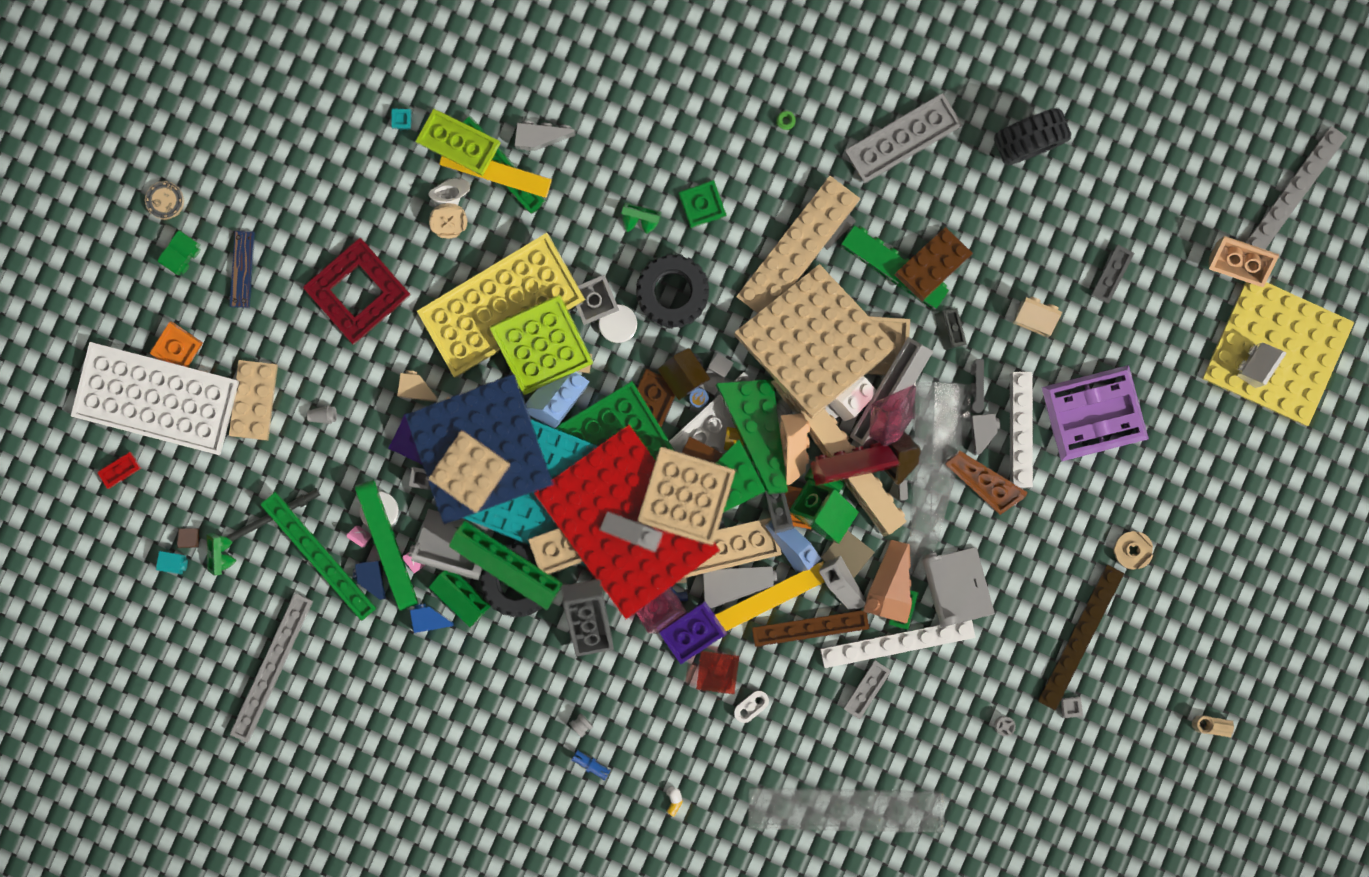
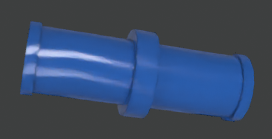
M579 750L576 751L574 754L576 756H573L571 760L585 768L586 772H592L602 780L607 778L605 774L610 773V769L596 762L595 758L591 759Z

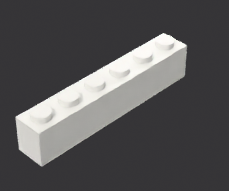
M1032 372L1010 373V482L1020 488L1033 487Z

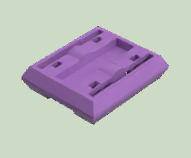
M1129 365L1042 387L1061 462L1149 439ZM1122 377L1121 382L1090 389L1089 386L1092 383ZM1085 386L1086 391L1055 398V393ZM1069 397L1067 398L1068 402L1065 403L1064 398ZM1132 428L1136 429L1135 434L1104 442L1103 436ZM1099 438L1100 443L1069 450V444Z

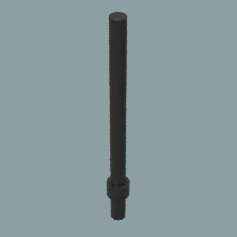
M315 489L306 495L301 494L296 497V500L287 505L292 510L299 506L303 507L321 494L318 489ZM267 514L225 537L234 541L273 521V519Z

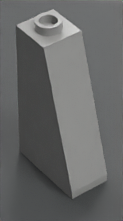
M773 567L720 569L703 573L705 601L710 608L772 587L774 582H777V571L773 570Z

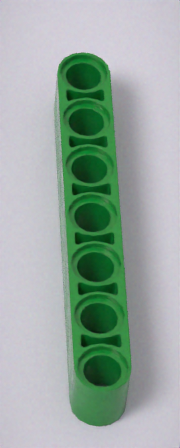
M370 480L356 485L357 496L399 610L418 605L416 593L375 481Z

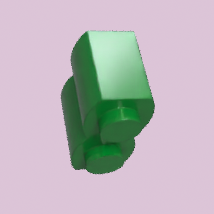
M179 230L157 262L178 276L181 273L184 274L190 266L188 264L192 258H196L200 253L199 247L201 244Z

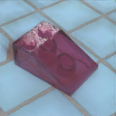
M911 385L872 404L869 437L884 446H888L901 438L913 418L915 385Z

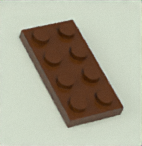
M945 227L898 270L895 276L923 302L973 253Z

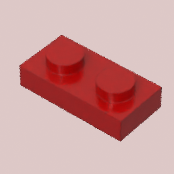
M129 452L97 473L106 488L110 489L142 468L132 452Z

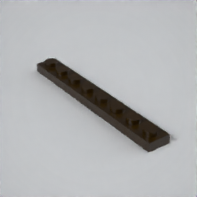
M1108 564L1105 566L1037 702L1056 711L1125 573Z

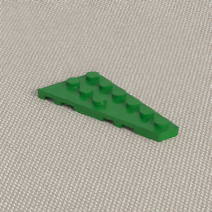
M773 379L717 383L715 386L720 391L724 405L731 414L736 430L749 452L751 461L755 464L767 494L787 493L788 487L775 391L771 383Z
M739 439L715 463L716 465L736 470L723 513L766 491Z

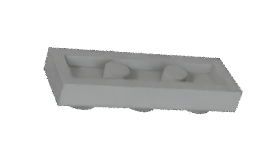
M874 660L843 709L861 719L891 673V670Z

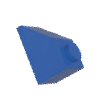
M426 604L415 605V609L410 610L414 633L454 626L453 621L434 608L426 607Z

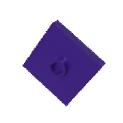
M404 415L388 449L422 464L408 421Z

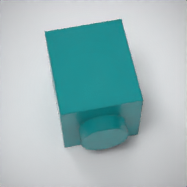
M159 551L156 570L183 574L188 564L186 555Z

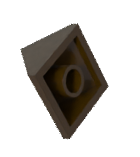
M690 348L676 354L657 369L679 401L711 380Z

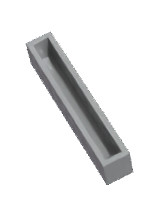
M909 337L907 338L851 433L850 437L867 448H870L869 445L880 443L881 433L886 432L932 355V350Z

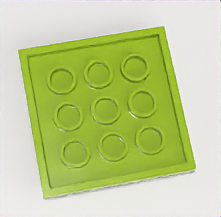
M560 294L490 326V330L512 373L516 376L524 395L593 364V360Z

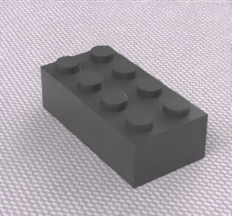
M600 579L561 586L563 603L576 657L614 650Z

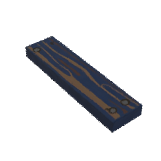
M235 231L230 307L250 308L255 232Z

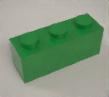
M444 570L429 586L435 595L469 627H472L491 607L458 574Z

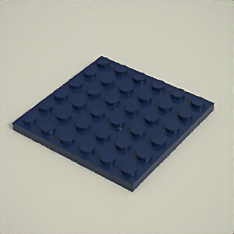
M514 374L405 415L444 525L476 514L472 509L429 480V477L461 431L466 432L510 463V466L478 512L554 485Z

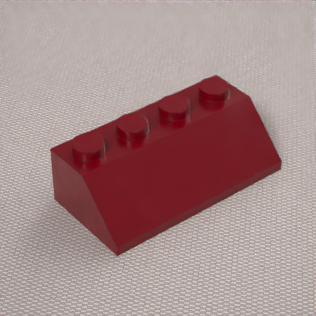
M880 442L869 445V449L863 450V446L851 449L852 452L845 454L844 450L833 453L834 456L827 458V455L815 457L816 460L811 462L810 465L815 485H821L887 470L899 465V461L889 445L881 446Z

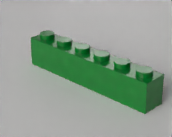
M854 225L840 247L935 311L949 292L946 288L947 285L943 282L922 302L895 276L897 271L910 259H903L899 256L900 253L892 247L888 249L883 245L884 242L878 237L872 238L868 235V231L865 228Z
M466 521L456 531L448 546L546 610L562 588L561 586H563L561 582Z

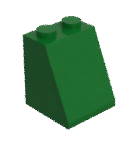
M809 479L789 510L792 515L825 539L838 544L859 513L835 489L823 484L815 485V482Z

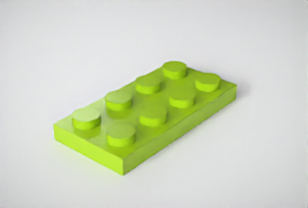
M433 109L416 140L417 144L481 176L484 175L501 144L499 140L436 109Z

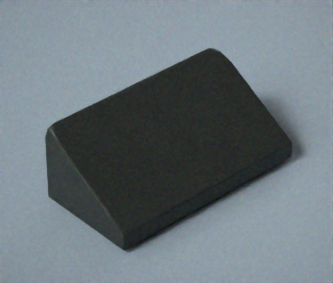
M958 308L935 313L943 349L948 350L967 345Z

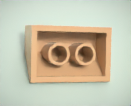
M1223 236L1216 243L1209 257V269L1264 287L1279 254Z
M804 413L781 415L780 436L787 485L792 484L806 472V464H809L806 448H809L807 432H810V423L806 421Z

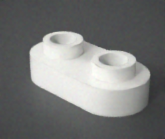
M762 691L753 692L736 706L734 711L736 719L742 723L752 720L768 706V696ZM757 697L762 698L763 701L761 704H757L755 702V699ZM742 709L748 711L746 716H741L740 711Z

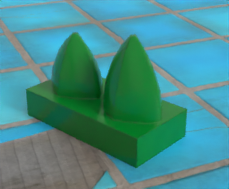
M625 202L621 212L623 214V226L626 232H629L636 226L638 220L641 219L642 228L647 234L657 226L662 212Z
M215 533L206 534L208 572L214 576L222 575L223 570L230 568L237 561L229 555L221 554V552L231 546L232 541Z

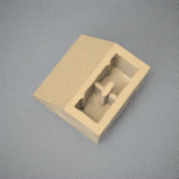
M1026 297L1019 305L1013 324L1048 338L1051 336L1062 312L1055 305L1048 304L1046 306L1040 303L1041 300L1038 298Z

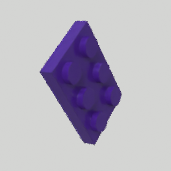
M705 601L663 629L659 634L679 663L683 664L724 637L727 632Z

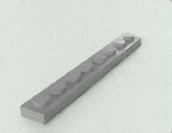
M1333 126L1329 127L1246 241L1247 244L1262 249L1267 248L1347 136Z
M297 593L294 594L230 733L231 736L247 743L250 741L312 606L313 600Z

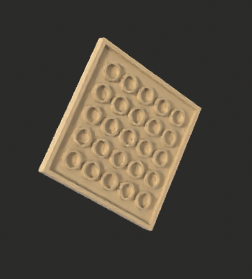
M820 264L734 333V336L811 419L897 348Z

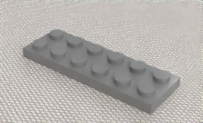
M942 93L845 150V153L865 184L961 128L962 123Z

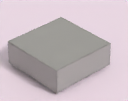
M903 481L898 485L899 501L908 499L907 481Z
M1081 697L1061 699L1063 718L1083 716Z

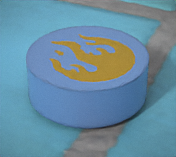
M698 388L691 392L690 403L694 407L702 408L708 403L709 396L704 389Z

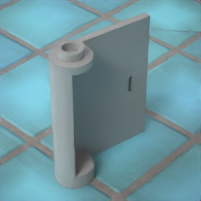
M428 509L418 542L415 546H411L409 556L412 557L411 561L479 580L482 568L448 546L464 521L491 538L494 530L465 519H459L444 525L440 513Z
M977 547L943 556H937L936 553L925 555L926 559L922 560L940 628L995 614Z

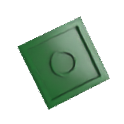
M714 180L678 192L691 229L727 216Z

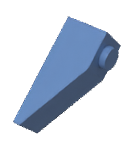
M772 520L765 525L796 572L811 569L821 559L812 544L795 528L775 534Z

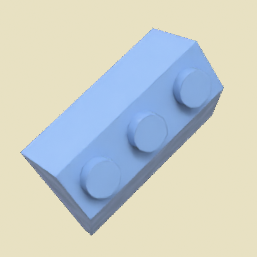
M574 372L537 389L526 403L529 415L542 424L556 429L584 393L590 381Z

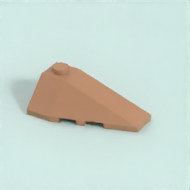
M891 540L869 590L863 612L903 623L908 622L912 607V598H910L911 580H909V568L911 567L910 544Z

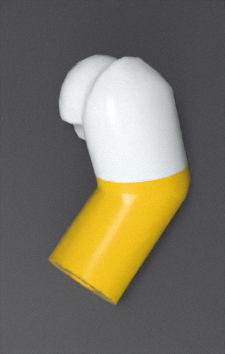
M671 786L666 792L671 800V804L666 812L675 816L683 800L680 790Z

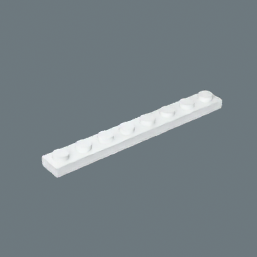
M972 620L942 628H940V625L820 650L824 668L976 637Z

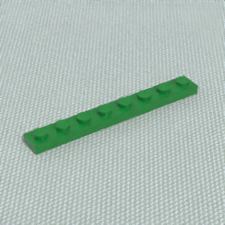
M274 492L260 504L361 621L377 609L277 492Z

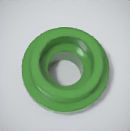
M790 111L779 113L777 116L779 128L789 130L794 127L796 119L793 113ZM788 118L790 122L784 124L782 120Z

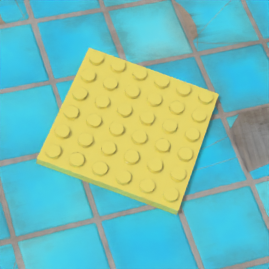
M1245 282L1202 379L1304 426H1309L1354 322L1267 282L1264 287ZM1263 342L1286 352V355L1265 386L1254 388L1237 376L1239 365L1243 360L1247 361L1250 356L1248 352L1254 344L1257 345Z

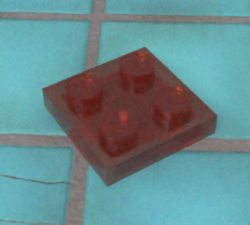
M701 651L696 689L735 694L740 656Z

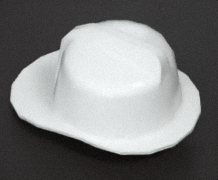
M461 178L449 179L430 190L429 197L433 199L435 207L445 203L458 205L460 198L470 190V184Z

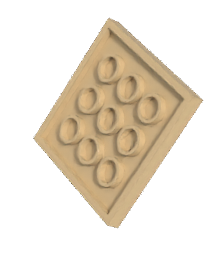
M661 447L638 523L713 545L736 470Z

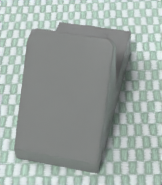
M717 353L706 371L711 380L700 386V388L715 396L718 391L715 385L724 381L734 363Z

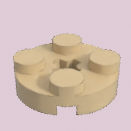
M1131 531L1122 534L1116 540L1113 553L1117 562L1124 568L1131 570L1140 569L1151 561L1153 545L1149 537L1144 533ZM1130 546H1132V547L1137 546V547H1138V549L1136 550V551L1138 552L1137 555H1135V554H1132V555H1131V554L1129 553V552H1130V549H1129Z

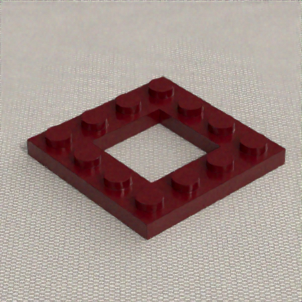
M361 237L303 287L353 345L411 296ZM360 265L384 293L354 317L331 289Z

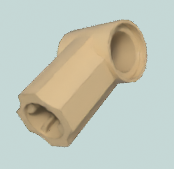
M1201 715L1196 716L1192 721V727L1198 733L1231 737L1234 731L1232 720ZM1204 719L1206 721V727L1202 730L1200 728V722Z

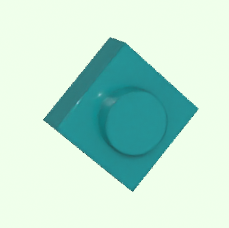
M392 109L391 128L411 129L412 110Z

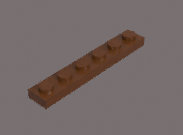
M862 610L753 627L755 647L867 630L869 629L867 613Z

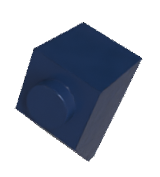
M381 561L355 564L356 568L353 569L354 580H357L359 585L379 600L386 599Z

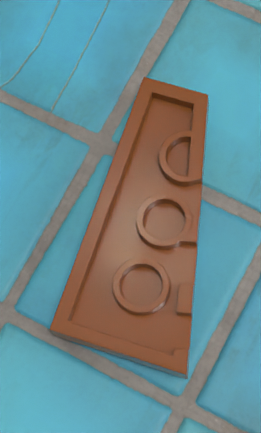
M960 450L947 459L945 463L1000 515L1025 498L1028 493Z

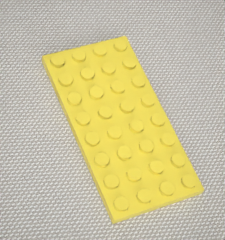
M545 233L419 309L417 312L453 377H457L501 351L490 330L491 325L559 294L568 310L585 301V298L549 234Z

